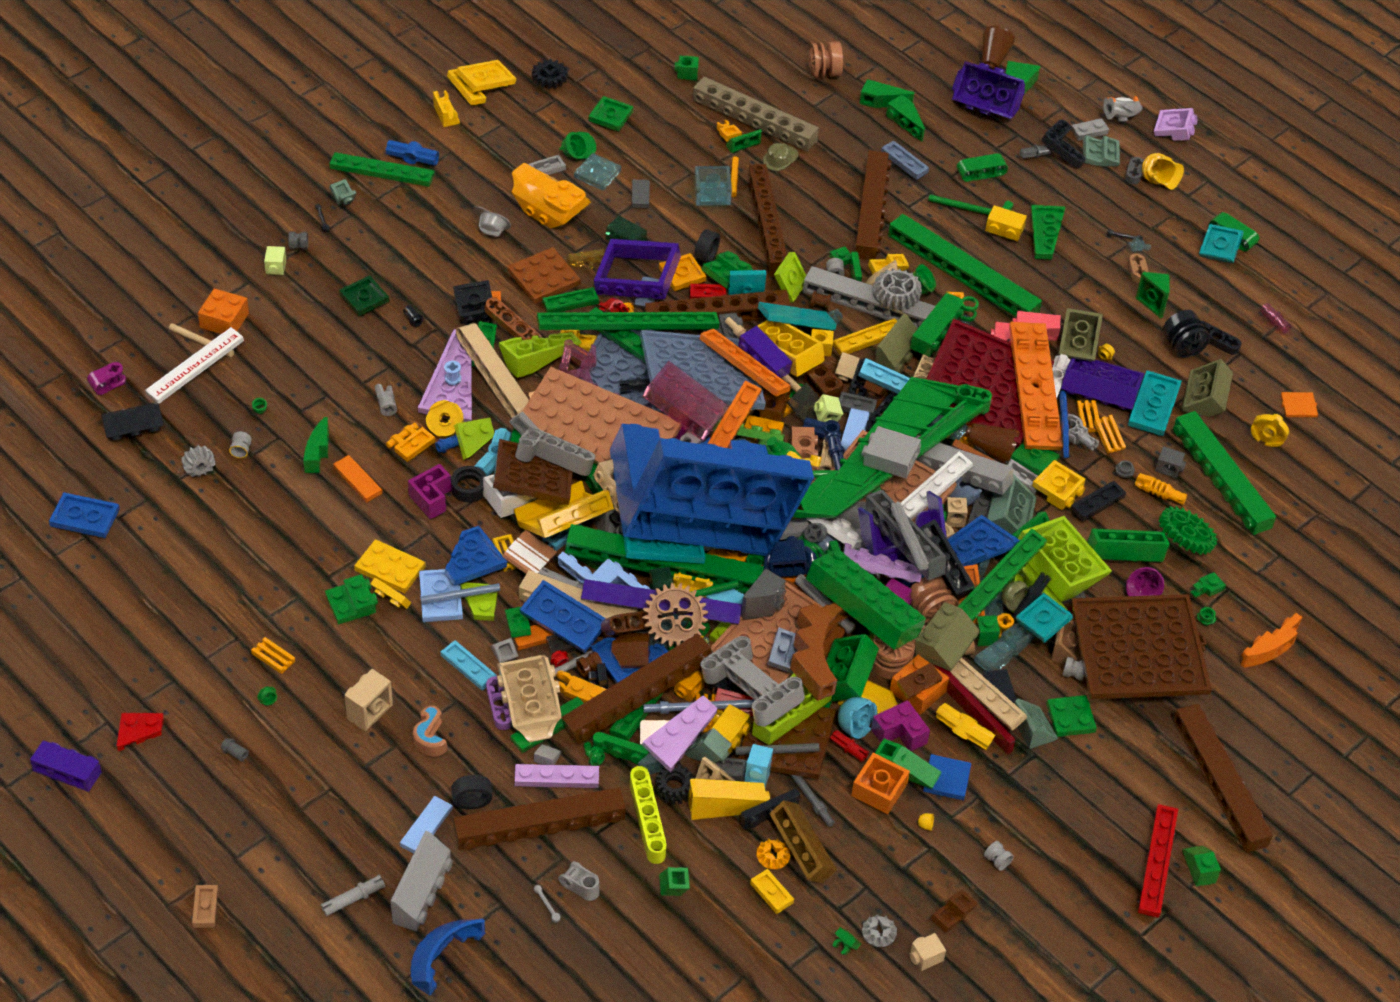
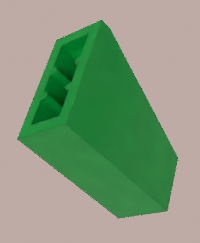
M1008 61L1006 74L1024 80L1026 93L1038 81L1040 66Z

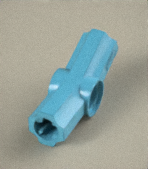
M506 428L495 430L492 443L488 447V452L475 465V467L484 471L486 476H489L495 470L499 439L507 441L511 439V432Z

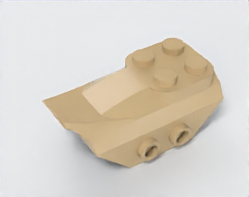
M546 655L498 663L499 688L503 687V691H501L503 704L507 703L513 728L521 732L528 742L550 739L557 722L562 718L557 694L560 693L558 680L554 681L553 678L556 677L554 665H550Z

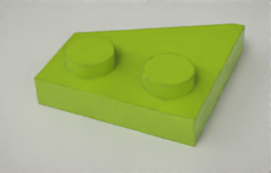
M491 418L454 425L463 460L472 456L494 436Z
M464 582L460 584V589L462 590L491 584ZM498 591L465 597L474 620L494 621Z

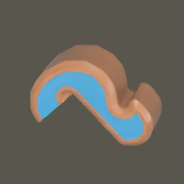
M437 706L425 707L420 713L421 721L413 728V744L416 750L431 757L441 756L447 752V741L435 736L436 731L442 724L440 718L442 713Z

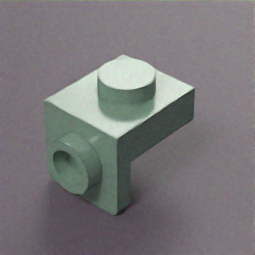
M346 179L331 184L329 187L338 206L352 203L357 194L355 190H351Z

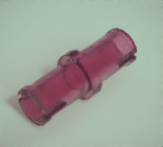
M1269 303L1262 306L1261 312L1269 318L1272 325H1276L1284 334L1290 331L1287 327L1291 329L1292 325L1283 318L1281 312H1277Z

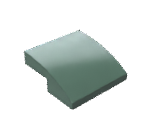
M1086 135L1083 139V155L1086 158L1084 163L1097 166H1118L1120 164L1119 140L1103 136L1102 140Z

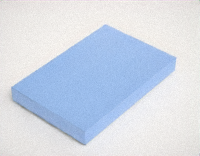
M445 569L419 571L421 596L460 590V584L454 586L445 574ZM461 598L422 604L423 622L463 619Z

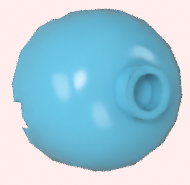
M849 698L839 707L838 723L840 728L846 734L856 739L864 737L871 730L869 726L873 721V716L877 715V706L867 698Z

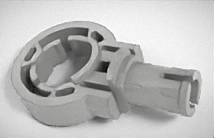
M1068 414V421L1073 426L1068 432L1069 442L1077 445L1083 444L1094 451L1098 447L1099 441L1088 434V428L1083 426V422L1079 417ZM1059 415L1060 427H1061V415Z

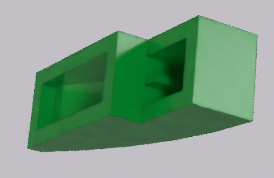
M324 417L317 424L307 441L303 460L305 473H320L321 458H328V417Z

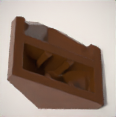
M623 633L612 641V653L621 668H642L649 664L651 635H648V633Z

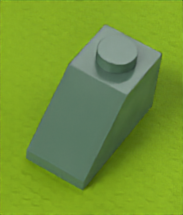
M712 728L697 738L685 755L699 761L706 757L714 763L717 761L722 762L729 755L728 749L732 744L715 728Z

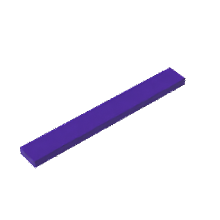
M585 579L581 599L643 609L649 608L645 602L646 600L652 601L649 597L650 594H657L655 590ZM707 598L701 599L700 603H706V607L702 610L708 611V614L703 616L704 618L739 625L742 604ZM687 601L679 602V606L682 609L690 607ZM665 602L659 604V608L663 611L670 609L669 605ZM687 613V614H683V615L692 616L693 613Z

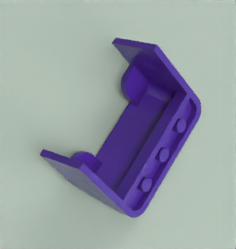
M927 491L928 510L920 512L916 517L915 523L918 527H921L935 519L946 536L942 498L931 491ZM862 507L858 508L861 536L869 553L874 556L879 554L886 555L892 562L898 559L911 563L887 536L881 537L880 529L874 525L873 514Z

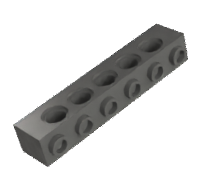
M884 490L866 495V511L873 514V522L918 569L891 511V504L894 501ZM908 517L929 562L927 570L919 571L928 581L944 575L946 555Z

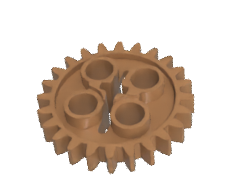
M671 583L668 589L664 584L663 591L656 588L657 595L650 594L649 597L652 601L646 600L645 602L649 608H643V612L648 614L642 618L644 621H648L644 628H651L648 635L655 634L654 641L660 638L662 640L661 646L665 642H668L669 648L672 647L673 643H676V646L697 633L701 636L698 630L705 631L706 627L701 623L708 622V619L703 617L708 614V611L702 610L706 607V603H700L702 596L695 597L697 590L689 592V585L682 589V583L679 584L678 588H675L674 583ZM687 601L690 607L682 609L679 606V602ZM665 602L669 605L670 609L663 611L659 608V604ZM673 612L679 615L677 620L674 619V616H671ZM693 613L692 616L683 615V614ZM658 615H661V616H668V617H663V618H660V619H659L657 616H658ZM688 620L692 627L685 629L681 626V622ZM668 622L672 628L668 631L663 630L661 624Z

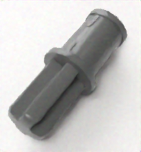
M1034 145L1033 147L1020 149L1019 154L1022 159L1030 157L1039 158L1042 155L1053 154V150L1046 145Z

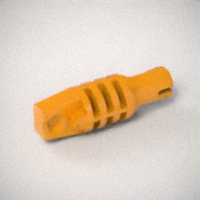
M1141 473L1135 482V486L1145 492L1152 493L1154 496L1157 495L1158 498L1162 497L1163 500L1175 501L1181 505H1184L1188 494L1172 488L1171 484H1166L1164 481L1161 482L1159 479L1157 480L1154 477Z

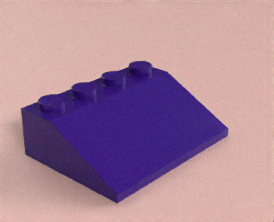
M1072 358L1066 369L1061 389L1069 394H1081L1086 399H1098L1104 404L1110 405L1112 403L1118 405L1121 409L1128 410L1133 409L1145 373L1096 359L1093 362Z

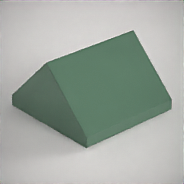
M1019 698L1015 701V705L1027 715V719L1017 728L1029 749L1058 739L1039 706Z

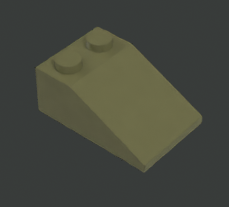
M1067 308L1059 355L1063 354L1070 358L1095 362L1103 314Z

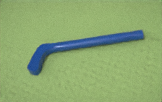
M1060 391L1063 458H1069L1067 397L1065 391Z

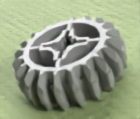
M892 268L891 271L885 270L884 273L880 272L873 285V294L877 302H881V306L886 305L888 309L894 308V310L901 309L903 311L904 308L909 309L911 306H915L922 293L921 282L918 280V277L914 276L913 273H908L907 270L901 271L900 268L899 270Z

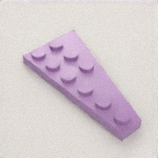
M454 329L418 406V412L428 414L429 408L434 403L448 400L454 404L456 403L461 408L464 414V422L472 421L471 358L457 339L456 330ZM448 361H457L461 365L459 372L461 382L457 385H449L445 382L446 372L444 365ZM446 415L442 416V418L450 419V417H446Z

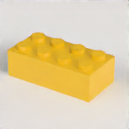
M768 320L757 325L793 361L790 373L796 377L825 361L823 343L792 325Z

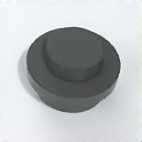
M1123 460L1116 465L1115 471L1120 477L1129 478L1133 476L1135 469L1130 461Z

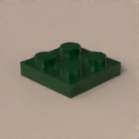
M370 275L339 290V295L358 316L389 302V296Z

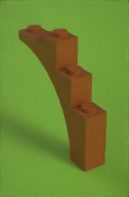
M816 603L804 606L799 609L797 624L801 629L796 631L793 646L797 649V652L792 656L790 669L802 680L804 686L817 701L834 695L837 679L829 669L825 659L823 643L835 626L851 617L849 613L836 603L825 605L822 608Z

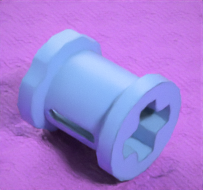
M453 360L446 362L444 365L446 372L445 382L449 385H457L461 382V375L459 374L461 365Z

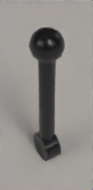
M316 204L315 209L318 210L323 231L328 232L330 228L325 222L321 211L322 206L321 204Z
M1112 229L1107 231L1109 236L1116 235L1134 239L1139 243L1143 240L1141 235H1127L1114 232Z

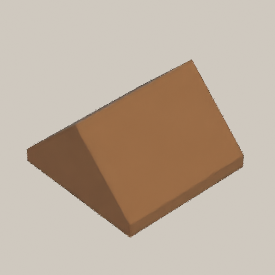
M1073 620L1069 621L1056 633L1051 661L1066 664L1067 657H1072L1078 662L1082 660L1075 622Z

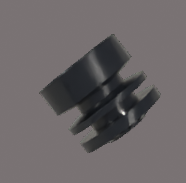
M1192 310L1177 312L1163 325L1162 332L1176 354L1181 358H1189L1199 354L1210 342L1208 331Z

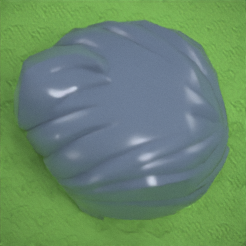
M960 477L956 481L957 486L949 497L966 498L967 506H969L979 498L982 488L962 482Z

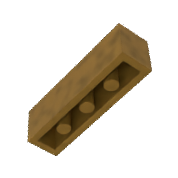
M783 800L770 813V816L807 880L824 883L837 869L799 804Z

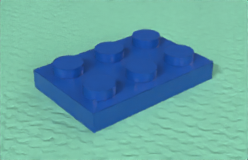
M63 492L49 520V525L55 528L106 538L120 507L117 503Z

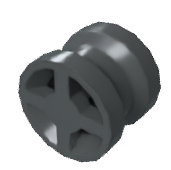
M811 523L806 526L804 535L810 542H821L827 537V529L821 523Z

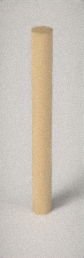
M173 323L169 326V330L204 346L211 342V340ZM231 350L226 355L232 357L234 355V351Z

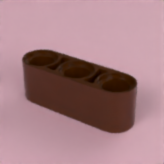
M643 611L617 614L605 618L601 623L603 633L610 636L644 631L651 628H644L648 621H644L642 618L648 614ZM629 619L632 620L633 626L630 625ZM612 621L615 624V629L612 627Z

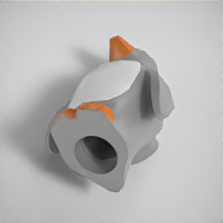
M1134 96L1133 100L1124 97H1107L1103 103V110L1109 120L1116 117L1118 121H1128V117L1135 116L1142 111V104L1137 96Z

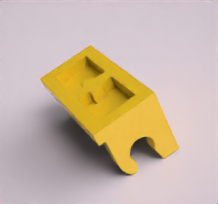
M434 91L433 106L443 127L460 124L458 114L449 100L447 91H444L442 98H439L438 91Z

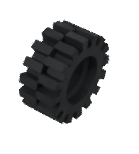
M678 764V767L674 768L671 773L664 767V770L661 769L659 774H657L656 793L661 800L665 798L664 802L667 804L669 800L672 801L671 805H675V801H678V804H682V799L685 802L688 801L690 779H694V777H692L691 771L688 772V768L684 767L681 769L682 765ZM677 780L683 786L674 789L668 787L667 782Z

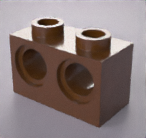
M824 362L804 373L803 382L818 399L823 394L840 398L844 388L843 382L833 374L831 368L827 367Z
M763 387L762 392L766 404L764 410L757 409L760 417L782 422L791 391L789 390V392L776 397Z

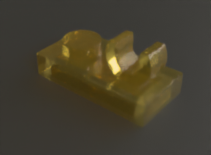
M604 249L569 254L567 263L568 265H573V267H579L584 265L585 262L590 261L589 268L593 269V262H598L600 266L604 256Z

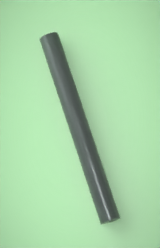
M819 743L764 745V747L772 748L773 753L819 751ZM752 746L736 747V755H749Z

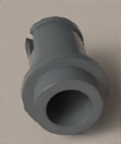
M226 738L221 745L223 753H229L241 762L249 754V751L235 743L233 738Z

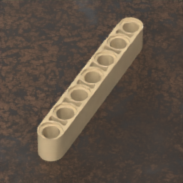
M472 323L457 328V339L471 360L474 361V364L512 418L521 413L529 400L477 324Z

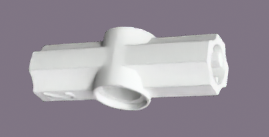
M1063 354L1055 357L1052 367L1056 398L1062 387L1066 369L1071 361Z

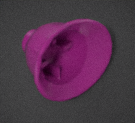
M1142 567L1135 570L1129 576L1126 583L1128 596L1162 595L1164 590L1162 575L1150 567Z

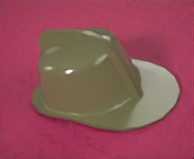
M776 143L769 147L763 157V163L772 171H780L798 158V152L794 147L785 143Z

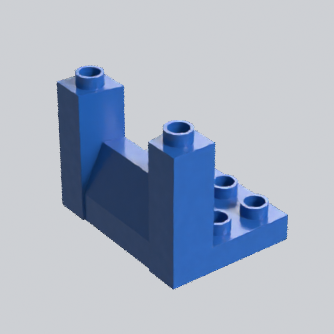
M622 423L610 447L624 537L645 540L656 539L741 551V553L766 556L774 549L775 543L782 537L814 479L810 460L796 459L788 455H770L767 452L766 445L749 443L746 440H730L729 448H723L715 444L690 443L676 438L664 439L660 438L659 429L643 427L639 424Z

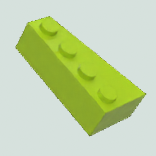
M803 684L804 701L769 725L759 726L754 722L752 735L770 745L830 702L832 695L817 701Z

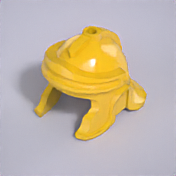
M1160 153L1149 155L1142 164V174L1146 180L1156 185H1164L1170 190L1177 187L1184 173V166L1182 164L1172 161V158Z

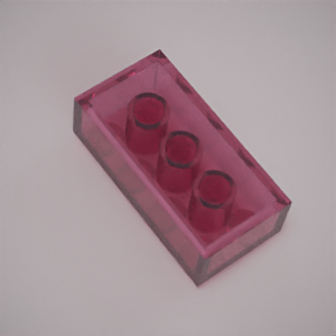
M670 361L666 363L651 381L642 396L703 442L730 407Z

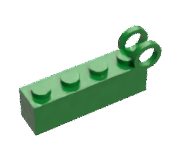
M946 292L912 335L910 348L930 357L934 351L937 352L953 319L959 320L960 318L966 322L976 319V310L979 306L978 300L972 296H966L961 299ZM972 301L975 303V306H965L964 302ZM964 311L972 312V313H973V316H972V317H965V316H963V315H964Z
M1092 529L1087 541L1100 558L1106 560L1163 562L1170 545L1165 533L1160 531Z

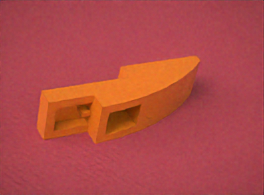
M1295 613L1291 618L1287 617L1282 627L1275 629L1272 634L1266 631L1263 636L1259 635L1254 640L1253 646L1251 648L1247 647L1243 651L1241 666L1245 668L1263 664L1286 652L1294 645L1298 634L1296 630L1299 628L1302 616Z

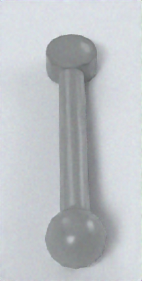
M536 885L534 892L539 894L550 911L552 921L555 923L559 922L560 914L555 913L543 894L542 887Z

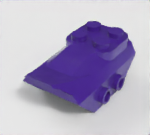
M965 61L963 68L958 70L952 87L954 91L952 100L964 103L966 108L975 110V107L979 108L981 113L987 115L992 112L1010 119L1014 117L1019 110L1025 93L1024 80L1005 74L1003 69L997 67L992 70L989 69L990 65L981 62L980 65Z

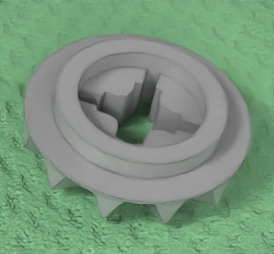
M877 914L875 917H869L864 922L862 934L869 944L885 947L895 940L897 928L894 925V920L891 921L887 916L881 917ZM878 925L881 926V929H885L883 930L882 936H880L879 931L876 930Z

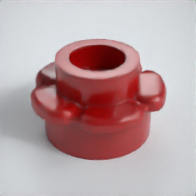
M561 650L554 652L551 655V665H554L556 668L568 662V653Z

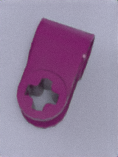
M113 362L91 372L87 377V381L96 394L103 395L116 387L122 386L126 382V378L122 374V365L118 362Z

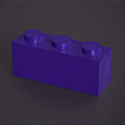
M758 326L740 335L739 348L780 378L790 373L793 361Z
M43 740L30 759L34 772L87 792L91 790L102 773L99 761L96 758L84 756L73 749L68 750L55 742L50 743Z

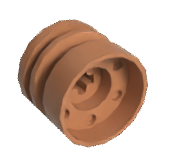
M828 42L826 50L823 43H819L818 47L816 43L810 44L808 62L812 78H817L818 75L824 77L826 70L829 77L842 76L843 53L840 42Z
M941 576L929 581L923 577L920 582L914 583L910 588L912 589L911 606L926 618L925 626L928 625L944 602L956 607L959 606V601L954 597V594L949 590L948 585Z
M875 635L873 642L879 650L872 669L880 677L892 680L895 674L913 660L916 647L915 639L894 650Z

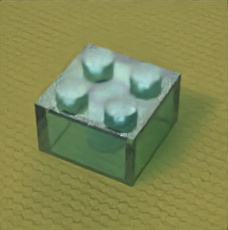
M695 166L694 186L696 205H731L730 167Z

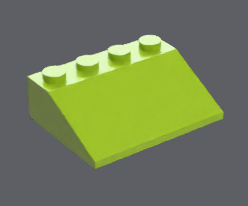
M1065 516L1031 527L1047 539V543L1028 563L1038 575L1044 572L1045 576L1049 575L1052 578L1047 586L1061 602L1076 597L1112 572ZM1031 528L1023 530L1018 539L1021 540Z

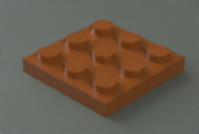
M554 247L507 266L509 274L534 304L541 302L542 298L554 296L581 285V279Z

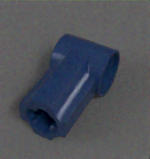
M806 417L803 427H814V435H818L823 440L828 433H840V424L835 420L823 422Z

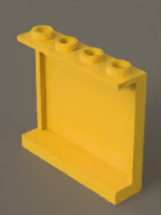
M579 481L571 485L569 505L536 499L513 510L519 527L547 538L570 528L571 524L577 525L614 509L608 490L592 495L585 492L583 482Z

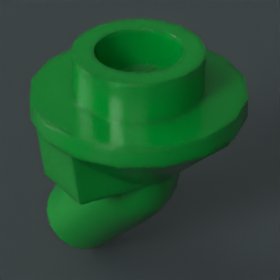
M590 742L584 743V750L587 757H589V764L591 766L601 765L605 759L604 749L596 746L592 747Z

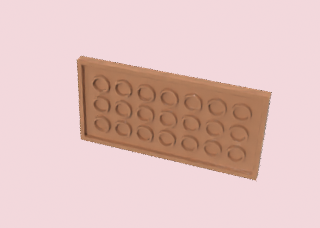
M553 367L549 368L522 411L540 430L592 452L595 455L594 463L597 465L600 462L611 460L610 447L622 423L639 424L643 427L659 429L660 438L664 439L675 438L683 426L682 421Z

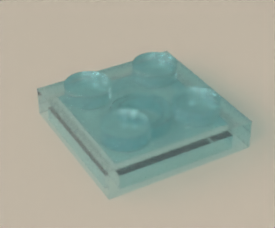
M592 153L574 172V178L604 190L621 172V165Z

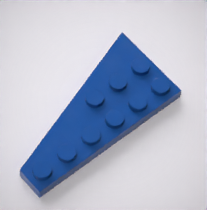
M980 515L947 539L963 566L975 565L1008 552L1020 541L983 515ZM898 578V582L909 588L917 582H907L903 578Z

